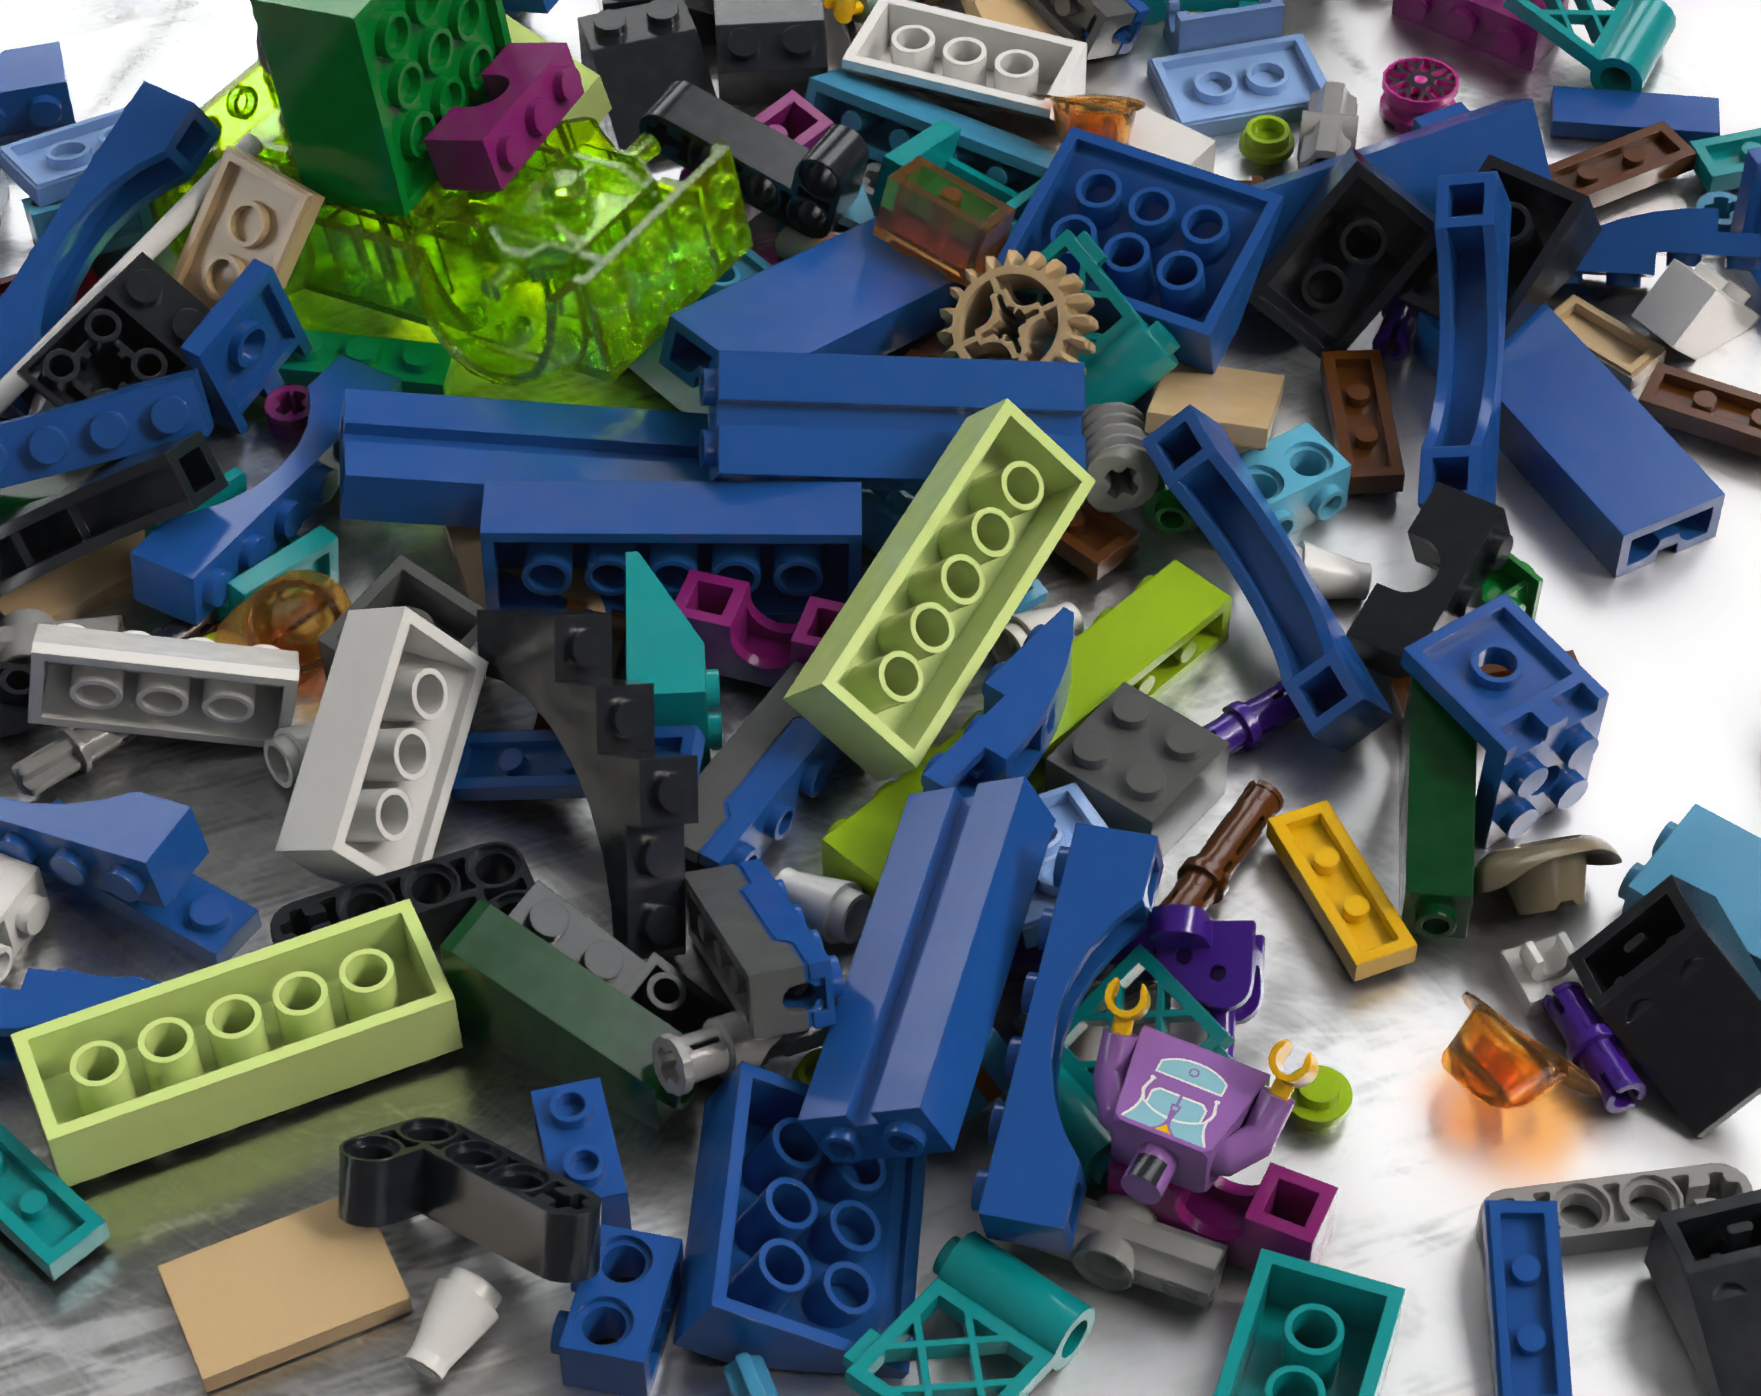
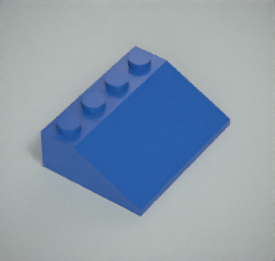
M1071 126L997 259L1004 266L1009 249L1017 250L1025 261L1031 251H1043L1066 229L1072 231L1076 237L1081 232L1086 231L1108 257V260L1100 267L1144 322L1151 326L1158 320L1176 339L1180 348L1173 354L1178 362L1214 374L1239 328L1284 205V196ZM1068 250L1058 260L1066 265V275L1075 273L1079 277L1080 263ZM1090 277L1089 290L1101 291ZM1018 294L1016 296L1024 306L1036 303L1037 295ZM1048 296L1047 304L1054 301L1052 296ZM1093 299L1095 306L1086 315L1093 316L1098 321L1099 329L1094 332L1104 334L1122 316L1109 300Z
M741 1061L706 1099L704 1104L673 1344L727 1363L734 1361L736 1355L747 1352L750 1355H760L763 1357L768 1369L845 1375L848 1368L842 1365L843 1355L870 1328L882 1334L915 1301L927 1154H921L912 1158L900 1156L860 1160L856 1163H832L798 1122L810 1085ZM912 1335L905 1342L912 1341ZM910 1361L884 1363L874 1375L878 1378L903 1379L909 1374Z

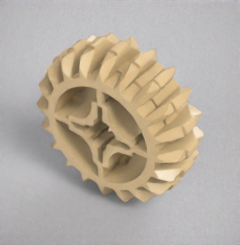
M1008 249L1004 266L994 256H985L986 272L980 275L973 268L965 269L966 279L971 283L965 291L960 287H949L950 295L958 301L956 307L939 309L941 318L952 324L951 327L936 333L938 341L950 347L941 355V358L986 359L994 356L1000 359L1011 355L1013 360L1080 363L1077 360L1080 354L1089 355L1096 353L1095 344L1083 337L1099 329L1098 321L1093 316L1086 315L1095 306L1093 298L1087 293H1080L1084 283L1075 273L1066 275V265L1058 259H1052L1046 264V257L1038 251H1031L1024 261L1023 256L1017 250ZM1039 289L1049 292L1054 301L1043 306L1039 302L1024 306L1015 297L1014 291ZM992 307L991 317L986 324L981 326L984 316ZM1016 317L1024 323L1018 327V333L1020 337H1018L1017 339L1020 345H1018L1015 341L1011 339L1017 335L1016 325L1018 324V322L1016 320ZM1056 334L1051 348L1043 357L1042 352L1045 343Z

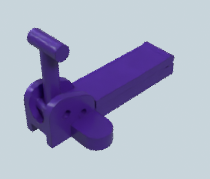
M1184 904L1155 906L1151 908L1149 929L1121 949L1094 980L1103 981L1141 944L1235 1039V1025L1248 1022L1261 1009L1264 985L1265 937L1263 935H1256V923L1254 920H1212L1204 909ZM1019 939L1006 981H1025L1028 972L1038 973L1044 950H1039L1037 946L1026 949ZM1145 969L1134 981L1156 980ZM1235 1042L1226 1050L1233 1060Z

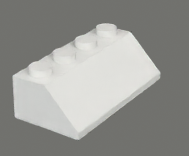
M878 0L842 58V68L870 80L1066 128L1085 96L1087 43L909 0Z
M406 606L348 610L275 852L318 877L347 885L431 860L489 662Z
M38 623L31 650L28 723L264 747L266 741L274 738V733L277 729L292 726L300 673L299 652L280 650L275 646L267 644L243 646L216 643L211 639L203 637L179 639L151 636L146 632L138 630L114 632L87 629L74 623L59 625Z

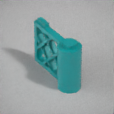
M1505 0L1502 4L1504 8L1590 69V81L1594 89L1641 92L1676 27V17L1672 8L1662 0H1603L1612 7L1611 10H1595L1591 0H1574L1578 10H1565L1561 0H1544L1547 9H1540L1529 0ZM1571 25H1584L1592 44H1588L1577 36Z
M1066 229L1040 252L1046 257V264L1052 259H1059L1069 250L1080 263L1079 278L1084 283L1080 293H1087L1097 300H1109L1122 316L1104 334L1089 333L1083 336L1090 341H1095L1094 344L1096 346V353L1089 355L1080 354L1077 359L1080 363H1085L1086 367L1085 408L1093 404H1104L1106 402H1123L1132 405L1179 365L1173 353L1180 348V345L1158 320L1151 326L1144 322L1100 267L1108 260V257L1086 231L1081 232L1076 237L1072 231ZM1090 277L1101 291L1089 290ZM1039 289L1014 291L1015 297L1018 294L1037 295L1036 302H1039L1042 306L1047 304L1048 296H1052L1049 292ZM992 307L988 310V312L985 315L988 320L992 314ZM1017 328V335L1011 339L1015 341L1018 345H1020L1017 339L1018 337H1020Z
M1141 944L1078 1006L1063 1046L1058 1081L1061 1122L1064 1132L1080 1160L1087 1190L1099 1187L1107 1189L1108 1169L1113 1159L1111 1155L1112 1132L1106 1130L1099 1122L1092 1081L1096 1061H1081L1068 1047L1089 1026H1108V1028H1111L1114 1015L1110 1010L1109 1012H1104L1108 1008L1105 1002V990L1108 983L1116 977L1120 979V987L1115 1004L1117 1008L1124 1010L1126 988L1146 969L1157 981L1156 1010H1148L1147 1014L1142 1019L1135 1021L1134 1024H1155L1156 1030L1169 1034L1170 1023L1197 1022L1209 1034L1208 1038L1199 1047L1233 1060L1226 1050L1236 1040ZM1171 996L1184 1009H1171ZM1009 1089L999 1096L1005 1103Z
M970 1232L962 1239L954 1236L942 1247L934 1262L933 1272L938 1277L882 1334L870 1328L843 1355L842 1365L848 1368L845 1373V1385L861 1396H1028L1052 1369L1056 1371L1063 1369L1080 1351L1094 1325L1096 1310L978 1232ZM938 1308L962 1324L964 1337L924 1340L922 1324ZM912 1335L913 1341L905 1342ZM1007 1354L1025 1366L1015 1378L983 1380L979 1356ZM968 1357L972 1381L931 1384L928 1359ZM916 1360L920 1385L891 1387L875 1376L874 1373L887 1362Z

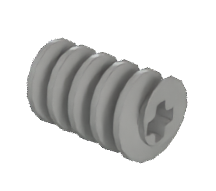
M1123 402L1093 404L1085 408V412L1082 414V435H1086V472L1096 480L1086 498L1098 512L1117 513L1141 506L1153 496L1159 485V471L1141 442L1148 436V433L1144 432L1145 415L1135 406Z

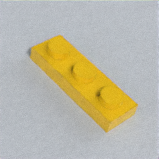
M1328 800L1268 819L1266 831L1268 840L1354 982L1415 961L1417 943Z

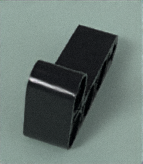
M676 81L670 84L639 122V132L642 139L651 149L812 239L826 237L855 202L859 195L869 160V149L865 140L850 127L844 125L828 127L811 149H808L686 81Z
M487 842L284 905L273 915L270 922L272 942L274 945L410 898L433 951L440 950V945L479 899L492 904L506 915H509L535 882L523 854L517 847L506 842Z
M437 1117L408 1119L351 1137L343 1141L339 1146L338 1214L339 1218L345 1223L366 1228L382 1227L423 1214L549 1281L577 1283L591 1279L599 1271L601 1198L594 1192L453 1121Z

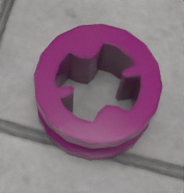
M292 384L281 386L273 390L266 397L264 403L269 433L275 439L282 442H300L307 427L309 417L308 388Z

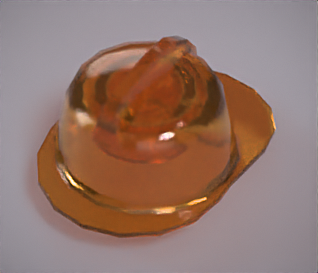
M1032 93V96L1052 101L1057 137L1060 143L1063 142L1072 126L1127 144L1136 111L1145 108V102L1123 96L1089 94L1058 97Z
M291 570L272 579L234 608L218 626L214 641L216 643L243 646L267 644L275 646L280 650L298 651L300 666L298 687H300L324 668L318 639L352 605V602L345 589L330 576L313 570Z
M1467 991L1461 996L1471 1012L1443 1052L1441 1063L1443 1069L1474 1098L1488 1106L1503 1109L1525 1107L1559 1083L1585 1095L1598 1097L1602 1094L1600 1086L1589 1075L1561 1055L1514 1028L1477 996Z

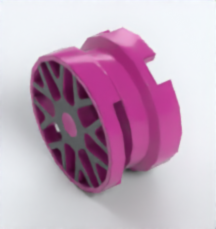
M1428 57L1403 58L1389 64L1383 72L1382 89L1384 93L1380 97L1379 115L1383 123L1390 122L1395 126L1394 132L1400 134L1412 131L1413 119L1415 117L1456 103L1454 97L1458 93L1459 77L1454 69L1444 62Z

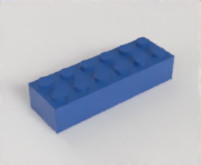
M484 480L480 543L486 609L523 607L566 609L569 599L558 594L567 590L571 585L573 568H585V583L592 591L600 594L606 612L610 613L612 608L626 611V552L638 551L674 602L689 570L693 569L750 582L751 600L760 613L779 623H798L810 596L846 603L861 580V482ZM503 568H522V577L513 575L503 570Z

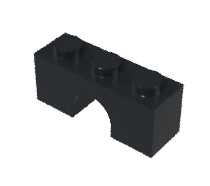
M1437 481L1407 533L1415 561L1437 570L1438 574L1429 585L1413 592H1400L1376 583L1346 633L1365 667L1393 679L1411 676L1401 666L1404 648L1480 607L1483 598V585L1493 569L1496 571L1502 569L1513 547V537L1510 535L1504 508Z

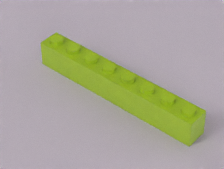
M1175 559L1156 575L1146 576L1137 585L1134 592L1117 606L1103 610L1096 617L1092 625L1073 640L1071 683L1066 706L1057 731L1048 748L1027 778L1037 794L1045 789L1046 758L1124 681L1156 699L1228 640L1232 597ZM978 710L969 716L962 728L940 746L934 745L930 747L917 768L907 771L894 782L889 781L883 784L867 804L849 818L839 819L829 828L825 837L822 838L823 876L859 883L862 887V892L868 894L873 902L909 794L923 792L921 776L925 766L935 754L939 752L945 753L963 736L969 722L977 714L984 713L983 710Z

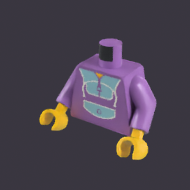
M1116 977L1108 983L1105 990V1002L1114 1016L1111 1028L1103 1029L1092 1081L1099 1122L1106 1130L1112 1132L1111 1155L1116 1161L1128 1165L1120 1181L1124 1191L1133 1199L1145 1204L1158 1203L1169 1182L1195 1193L1206 1192L1219 1176L1230 1177L1269 1156L1296 1103L1291 1098L1294 1089L1303 1088L1311 1084L1317 1077L1319 1067L1315 1055L1309 1052L1304 1059L1302 1068L1298 1072L1285 1074L1284 1063L1292 1051L1293 1043L1288 1039L1277 1042L1268 1056L1269 1068L1272 1074L1276 1076L1272 1086L1269 1087L1271 1074L1146 1025L1141 1029L1139 1036L1132 1033L1134 1022L1142 1019L1150 1008L1151 997L1148 989L1142 983L1138 1005L1131 1010H1121L1115 1004L1116 996L1119 992L1120 979Z

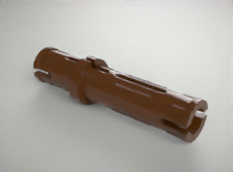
M1254 780L1250 781L1235 805L1225 815L1206 841L1201 851L1196 856L1188 857L1178 869V881L1159 905L1184 904L1196 906L1206 911L1211 905L1219 903L1229 891V880L1232 874L1267 827L1268 819L1275 817L1283 808L1284 800L1278 789L1263 780H1259L1257 783Z

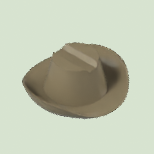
M1571 835L1510 846L1487 854L1475 865L1473 894L1486 893L1506 887L1519 915L1554 911L1558 906L1580 905L1585 903L1587 865H1615L1622 863V859L1610 843L1593 835Z

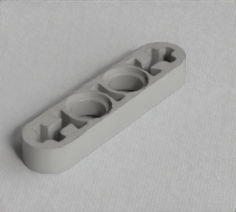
M1709 1163L1507 1188L1492 1192L1484 1200L1557 1201L1561 1257L1649 1246L1655 1220L1641 1218L1633 1212L1629 1203L1635 1198L1641 1196L1652 1197L1659 1200L1666 1207L1667 1211L1716 1200L1715 1198H1706L1707 1192H1716L1718 1198L1721 1199L1750 1192L1753 1189L1746 1175L1737 1168L1726 1164ZM1484 1200L1479 1209L1476 1224V1240L1483 1251L1484 1243L1481 1209ZM1571 1205H1581L1594 1212L1599 1223L1588 1229H1577L1562 1219L1560 1211Z

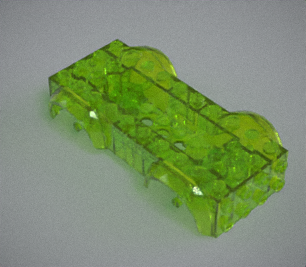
M265 54L200 107L222 133L191 180L165 192L151 203L159 221L223 156L227 145L233 146L246 132L253 134L264 147L255 158L301 183ZM584 116L560 121L502 191L443 190L438 178L406 217L323 201L284 291L286 296L304 288L429 326L432 333L454 360L471 374L492 384L533 386L569 374L571 371L613 383L666 331L669 315L694 304L753 246V240L728 141L717 139L715 145L709 149L710 157L684 181L665 176L656 180L646 166L661 150L660 144L654 136L649 134L647 137L646 133H643L625 151L620 150L604 134L595 118ZM195 219L169 244L177 259Z

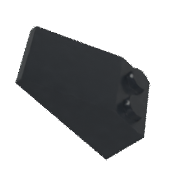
M654 0L650 3L616 10L608 9L596 14L577 17L581 64L601 77L612 107L603 118V121L623 169L669 160L651 149L642 139L639 132V122L643 115L670 84L676 81L689 82L717 97L697 28L684 0Z
M714 0L719 99L731 106L773 104L791 90H794L805 99L809 77L828 72L823 0Z
M1351 146L1315 188L1262 263L1248 302L1320 359L1321 352L1346 351L1436 247L1435 214Z
M1489 154L1478 172L1497 171L1512 204L1505 341L1572 277L1602 229L1589 196ZM1435 247L1409 277L1397 298L1400 303L1440 320L1438 260Z

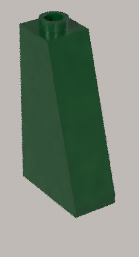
M1410 676L1399 750V916L1411 935H1420L1431 939L1445 937L1466 939L1474 891L1477 741L1412 676Z
M479 899L440 945L444 975L455 997L461 1033L564 1084L600 1077L608 1106L657 1130L662 1128L675 1109L683 1110L692 1100L698 1083L693 1085V1089L689 1093L682 1096L666 1092L655 1073L652 1056L653 1041L658 1036L670 1033L679 1037L684 1034L492 904Z

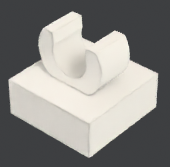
M1565 931L1549 938L1535 942L1529 941L1524 945L1501 951L1498 968L1527 1019L1546 1014L1542 1006L1546 994L1551 995L1557 1005H1562L1552 989L1565 982L1574 981L1581 984L1589 1000V995L1568 958L1576 952V949Z

